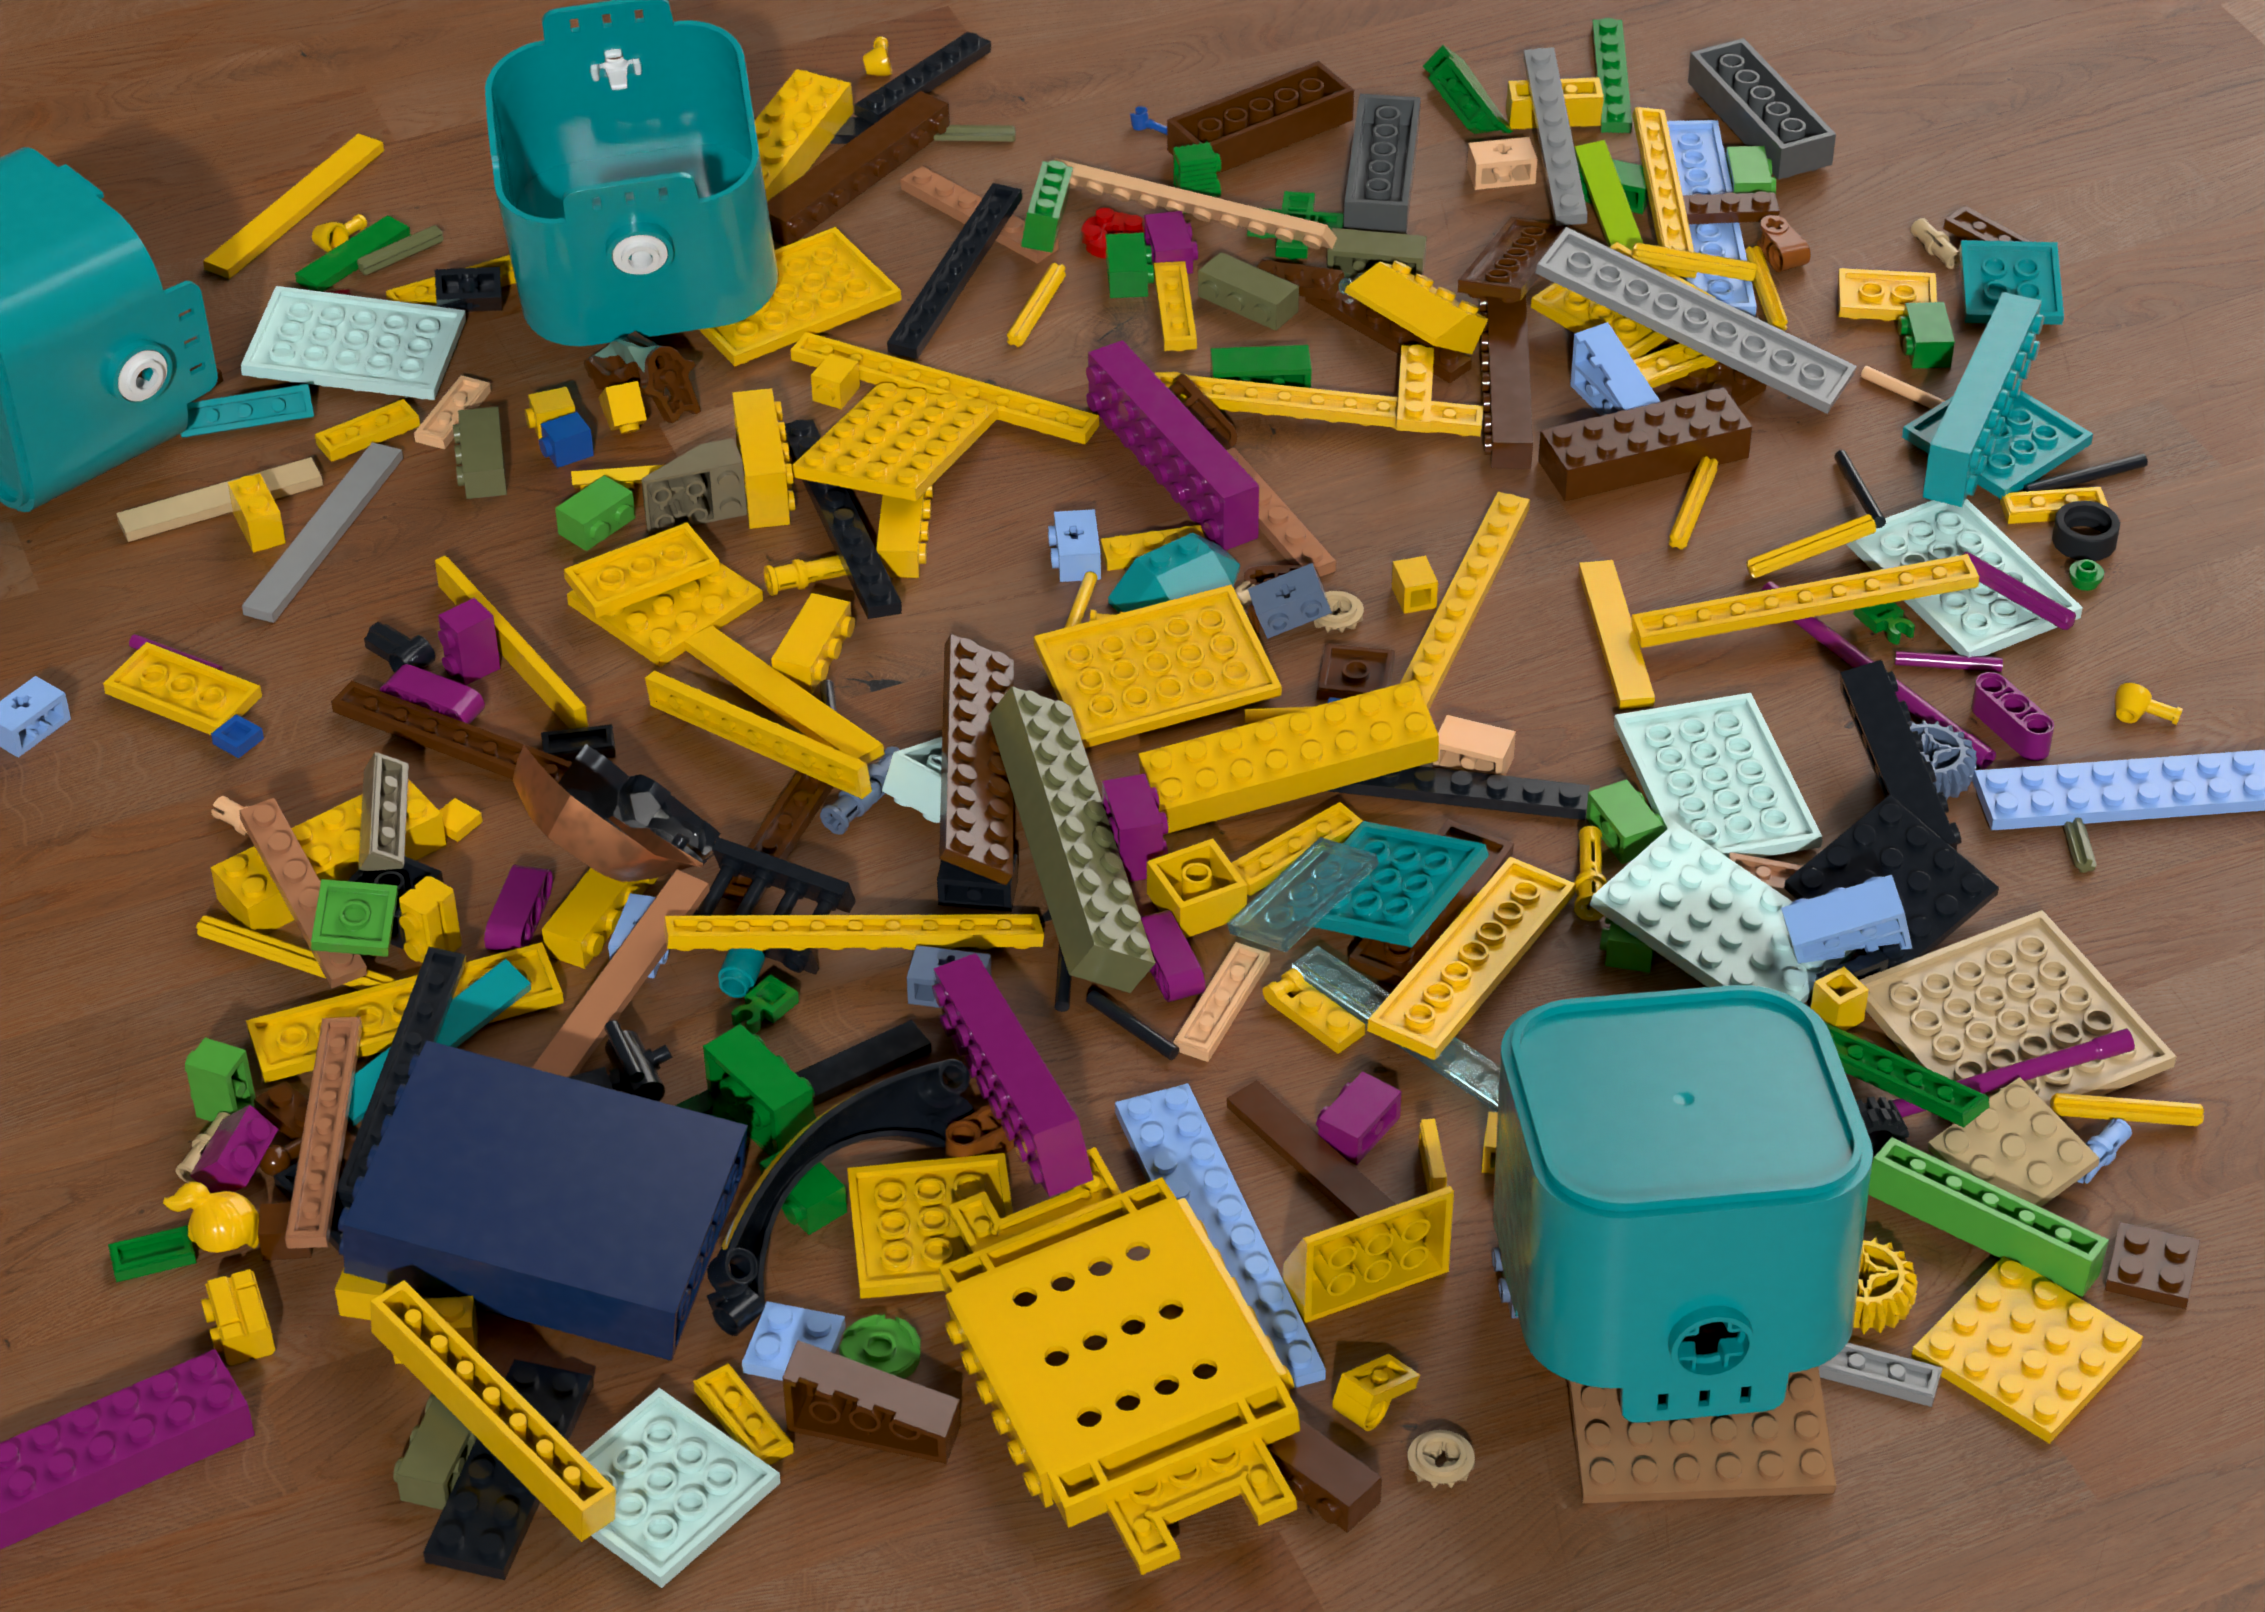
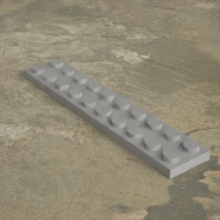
M1567 227L1537 265L1536 274L1828 414L1844 391L1857 368L1854 364Z

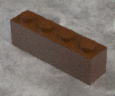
M1299 1419V1432L1270 1443L1266 1447L1296 1500L1305 1502L1315 1509L1326 1522L1336 1524L1348 1533L1380 1504L1382 1476Z

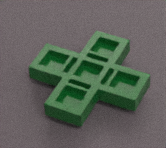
M1284 191L1282 209H1265L1326 224L1331 230L1332 228L1343 229L1344 213L1314 212L1315 193ZM1247 229V236L1261 239L1277 238L1274 234L1265 232V235L1261 236ZM1277 238L1276 257L1292 260L1307 259L1309 247L1303 244L1302 241L1293 239L1292 242H1285Z

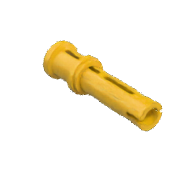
M838 555L808 562L794 559L791 564L772 567V565L764 566V579L770 596L777 595L778 591L795 587L798 590H802L808 587L809 583L847 575Z
M1585 826L1579 831L1580 874L1574 881L1576 883L1575 892L1578 895L1574 904V911L1578 917L1587 921H1595L1604 917L1603 914L1591 906L1590 910H1587V905L1589 901L1591 902L1592 896L1607 883L1606 878L1602 874V832L1595 826Z

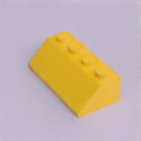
M1394 261L1392 265L1378 262L1346 286L1344 291L1346 294L1431 345L1472 355L1488 321L1487 318L1477 313L1479 307L1464 300L1458 302L1455 300V293L1442 287L1434 288L1432 286L1433 280L1420 274L1412 275L1410 273L1412 268L1398 261Z

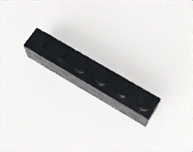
M1878 660L1840 672L1841 693L1884 798L1891 795L1957 851V844L1962 843L1959 829L1955 822L1949 823L1946 813L1949 812L1945 795L1942 791L1936 792L1933 782H1936L1934 769L1931 762H1924L1920 752H1923V744L1918 731L1912 732L1908 722L1911 721V716L1906 702H1899L1895 692H1898V684L1893 671L1887 672L1883 661Z

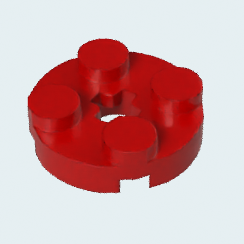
M1106 207L1100 208L1096 211L1095 216L1090 217L1084 222L1081 229L1082 244H1086V250L1091 255L1106 259V234L1144 233L1143 220L1138 215L1114 212L1111 208Z

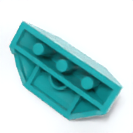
M1192 532L1137 557L1109 595L1108 603L1118 613L1128 612L1231 584L1234 587L1240 571V563L1220 545Z

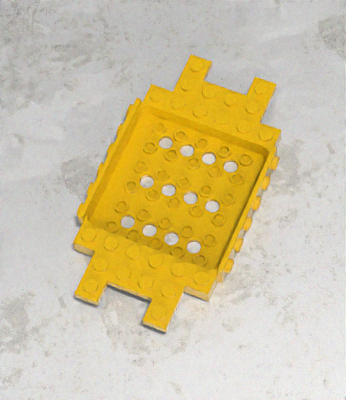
M1093 1147L1086 1151L1094 1180L1071 1188L1068 1192L1000 1219L986 1191L948 1205L950 1216L970 1255L939 1267L950 1321L945 1322V1327L952 1344L957 1345L960 1343L964 1350L960 1352L967 1373L969 1375L975 1373L979 1379L975 1383L983 1404H992L994 1411L991 1412V1416L1000 1435L1007 1433L1010 1439L1007 1442V1447L1016 1466L1023 1464L1026 1470L1023 1473V1478L1032 1497L1039 1495L1045 1508L1052 1506L1054 1500L1068 1528L1108 1512L1141 1575H1144L1180 1559L1179 1548L1167 1528V1525L1240 1494L1258 1526L1297 1510L1296 1498L1266 1445L1299 1432L1300 1424L1298 1410L1290 1397L1289 1390L1294 1388V1383L1288 1368L1282 1365L1276 1355L1271 1339L1268 1335L1265 1336L1253 1308L1247 1305L1236 1279L1230 1276L1219 1250L1213 1247L1204 1224L1201 1220L1197 1219L1186 1198L1177 1200L1162 1177L1121 1193L1096 1147ZM1141 1246L1150 1251L1148 1257L1140 1261H1134L1127 1257L1129 1250L1134 1247ZM1097 1262H1105L1112 1265V1270L1104 1276H1095L1089 1271L1090 1267ZM1060 1277H1067L1075 1281L1074 1286L1067 1291L1053 1289L1052 1283ZM1023 1292H1029L1037 1296L1036 1301L1027 1307H1021L1014 1303L1015 1297ZM1170 1304L1183 1309L1182 1314L1175 1319L1163 1318L1159 1313L1163 1307ZM1130 1320H1138L1145 1324L1143 1331L1135 1335L1124 1333L1122 1326ZM1099 1335L1107 1340L1106 1345L1099 1350H1089L1084 1347L1085 1340L1091 1336ZM1054 1351H1061L1069 1356L1068 1360L1060 1366H1051L1045 1361L1046 1357ZM1201 1364H1209L1217 1369L1216 1374L1208 1379L1197 1378L1193 1371ZM1163 1380H1171L1179 1385L1178 1389L1169 1395H1162L1155 1391L1156 1385ZM1132 1395L1140 1400L1138 1407L1131 1411H1123L1116 1406L1118 1400L1124 1396ZM1088 1411L1099 1413L1102 1417L1100 1422L1092 1427L1080 1425L1078 1418Z

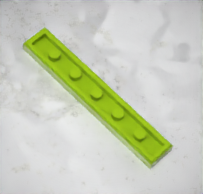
M1605 140L1575 146L1576 159L1608 246L1610 247L1618 242L1632 250L1635 243H1643Z

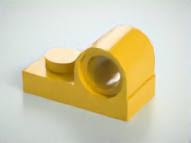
M1386 1354L1343 1373L1333 1398L1332 1407L1365 1431H1371L1382 1421L1393 1398L1416 1388L1420 1374L1392 1355Z

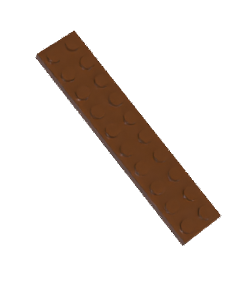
M950 634L944 645L939 859L1007 885L1013 876V793L991 726L989 714L1011 686L1014 687V660L1002 652H993L981 647L968 638H960Z

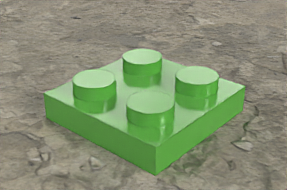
M321 879L311 949L313 951L388 957L398 896L397 885Z

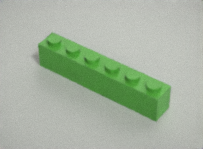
M1893 1137L1889 1139L1873 1158L1868 1195L1981 1248L1999 1258L2004 1256L2036 1271L2065 1290L2081 1297L2085 1295L2099 1277L2109 1239Z

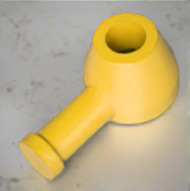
M882 36L877 37L873 43L874 49L863 55L867 75L875 76L892 75L888 56V40Z
M357 214L345 224L328 222L318 225L312 232V240L322 250L330 252L347 241L348 236L365 229L367 227V220L363 215Z
M2136 683L2121 684L2115 694L2116 716L2125 723H2135L2147 712L2172 721V724L2177 725L2183 708H2175L2153 700L2149 690Z

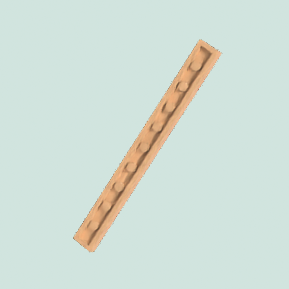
M1057 158L1054 159V161H1060L1065 163L1066 166L1073 167L1070 183L1071 189L1080 186L1096 195H1102L1104 192L1111 194L1120 201L1129 202V199H1132L1152 209H1155L1156 206L1165 207L1169 212L1182 211V214L1183 212L1192 214L1195 218L1204 222H1210V219L1220 221L1226 227L1237 229L1238 226L1245 227L1250 232L1264 236L1265 232L1274 234L1278 239L1285 242H1292L1293 239L1302 241L1303 244L1313 249H1320L1321 246L1333 249L1337 240L1336 235L1326 224Z

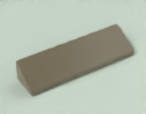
M374 752L364 769L358 869L361 871L402 869L404 866L409 764L378 752Z

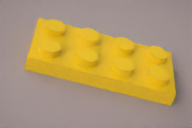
M686 522L565 568L564 577L593 616L598 618L720 571L719 559Z
M148 642L141 646L103 683L105 694L209 735L236 714L242 717L262 697L260 685Z

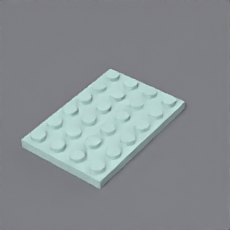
M276 286L241 363V372L244 376L261 379L267 378L292 383L298 382L323 387H337L355 391L435 400L465 324L466 313L465 310Z
M1967 499L1963 507L1932 500L1885 518V525L1882 528H1876L1874 534L1846 544L1873 571L1962 555L1964 552H1969L2075 612V620L2081 618L2083 607ZM1980 582L1978 587L1904 600L1959 655H1965L1968 658L1972 656L1984 657L2057 628V626Z
M1751 693L1615 715L1614 727L1654 814H1658L1663 821L1665 831L1676 822L1728 858L1730 852L1761 858L1821 847L1822 835Z
M1676 822L1592 896L1590 902L1591 907L1707 987L1730 985L1761 986L1781 991L1805 1003L1813 994L1816 974L1821 973L1827 968H1834L1848 962L1856 949L1844 951V958L1798 964L1781 910L1782 907L1790 905L1792 901Z

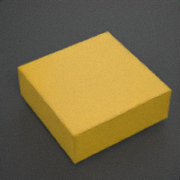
M456 798L439 810L442 813L445 835L457 842L483 822L481 812Z

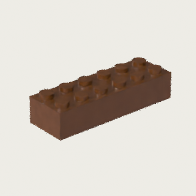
M1317 61L1168 119L1167 151L1173 155V148L1175 146L1180 148L1181 146L1186 147L1187 145L1192 146L1193 144L1198 145L1199 143L1204 144L1208 142L1211 144L1214 153H1219L1221 171L1216 172V174H1219L1352 121L1354 89L1320 61Z
M1723 387L1540 430L1538 462L1564 501H1569L1696 471L1700 460L1706 456L1710 459L1715 458L1718 465L1749 458L1752 425Z

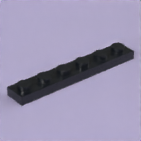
M964 33L854 104V115L875 124L919 91L927 94L990 53L991 41L979 37L975 33Z

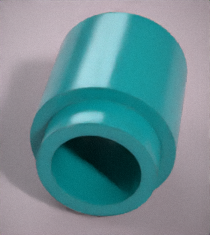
M752 948L728 950L718 973L719 987L722 992L734 998L744 997L754 988L765 962L764 953Z

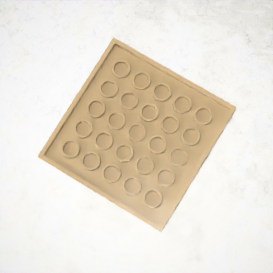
M2043 910L1859 980L1869 989L1866 1011L1908 1060L1954 1081L2086 1043L2095 1037L2126 1028L2129 1029L2135 1044L2134 1051L2104 1060H2094L2024 1081L2049 1107L2051 1096L2056 1093L2103 1096L2173 1068L2175 1065L2176 1055ZM2003 1088L1990 1091L1984 1094L1991 1098L1996 1093L2001 1091Z

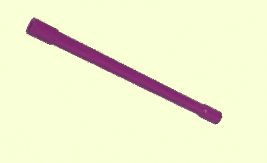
M1768 582L1762 587L1760 591L1771 590L1780 587L1773 582ZM1809 617L1793 620L1795 624L1851 667L1856 668L1874 662L1818 618ZM1896 679L1898 684V692H1895L1899 702H1906L1911 713L1920 720L1924 719L1927 724H1935L1938 721L1942 727L1952 725L1953 732H1964V739L1971 740L1972 747L1976 751V765L1981 769H1985L1993 763L1996 757L1994 750L1974 735L1964 731Z
M2126 1028L2095 1037L2086 1043L1956 1082L1984 1094L2004 1088L2019 1077L2023 1081H2027L2094 1060H2104L2135 1050V1044L2131 1032ZM1901 1098L1891 1100L1894 1102L1902 1118L1927 1111Z

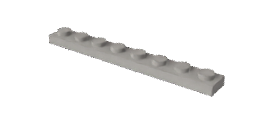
M1554 47L1524 50L1523 60L1555 226L1587 223V210Z

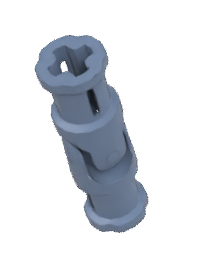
M887 747L884 750V755L876 764L873 763L867 766L872 792L861 799L841 791L839 799L832 805H826L822 809L820 818L826 828L834 834H844L849 823L855 817L863 816L874 803L886 794L882 791L893 753L899 751V748Z

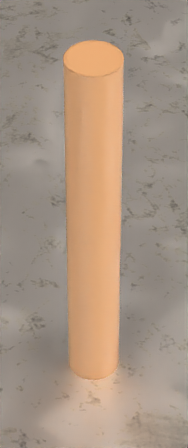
M1865 366L1861 372V378L1933 409L1945 401L1869 366Z

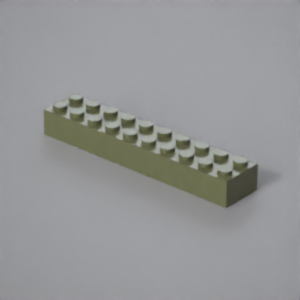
M1011 686L989 714V719L1068 973L1071 976L1131 993L1156 963L1071 706L1063 701H1054L1040 696L1033 691H1025Z

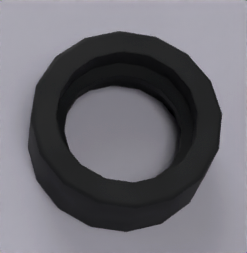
M2073 501L2063 505L2056 512L2052 541L2057 550L2074 560L2089 559L2099 561L2109 557L2116 550L2120 520L2114 511L2098 502ZM2078 526L2091 527L2102 534L2094 536L2081 535L2070 528Z

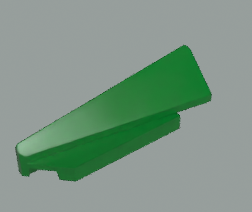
M1442 45L1422 66L1431 74L1428 79L1464 126L1473 134L1499 130L1503 133L1513 132L1466 62L1445 45Z

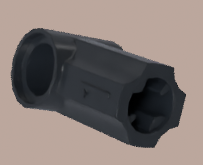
M380 622L373 624L364 638L365 648L388 661L394 673L405 664L424 669L435 661V652L425 638L417 635L410 639L387 624Z

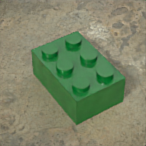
M739 1024L703 1045L707 1089L735 1122L748 1125L747 1136L769 1156L782 1150L803 1128L816 1119L813 1107V1097L815 1094L810 1082L806 1078H800L795 1074L783 1057L774 1055L757 1034L752 1035L743 1025Z

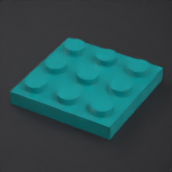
M1961 240L1959 252L1965 323H1988L2002 292L2040 300L2039 314L2044 315L2043 325L2063 324L2064 309L2058 242Z

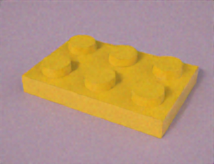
M1839 268V317L1881 319L1884 321L1898 320L1899 316H1904L1905 303L1937 302L1936 273Z

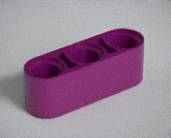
M408 664L402 665L380 688L381 692L467 724H471L485 709L484 699L471 687Z
M1994 672L1980 674L1975 681L1971 705L1972 712L2023 758L2031 761H2040L2048 757L2054 732V721L2002 675Z
M516 864L511 867L486 925L484 941L487 949L506 952L530 945L552 891L553 874L550 869Z
M1165 910L1141 917L1156 963L1150 969V972L1164 999L1167 1002H1172L1204 993L1206 986L1201 966L1171 911Z

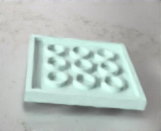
M661 1388L653 1392L581 1454L616 1489L615 1520L591 1536L661 1588L781 1483L780 1473Z

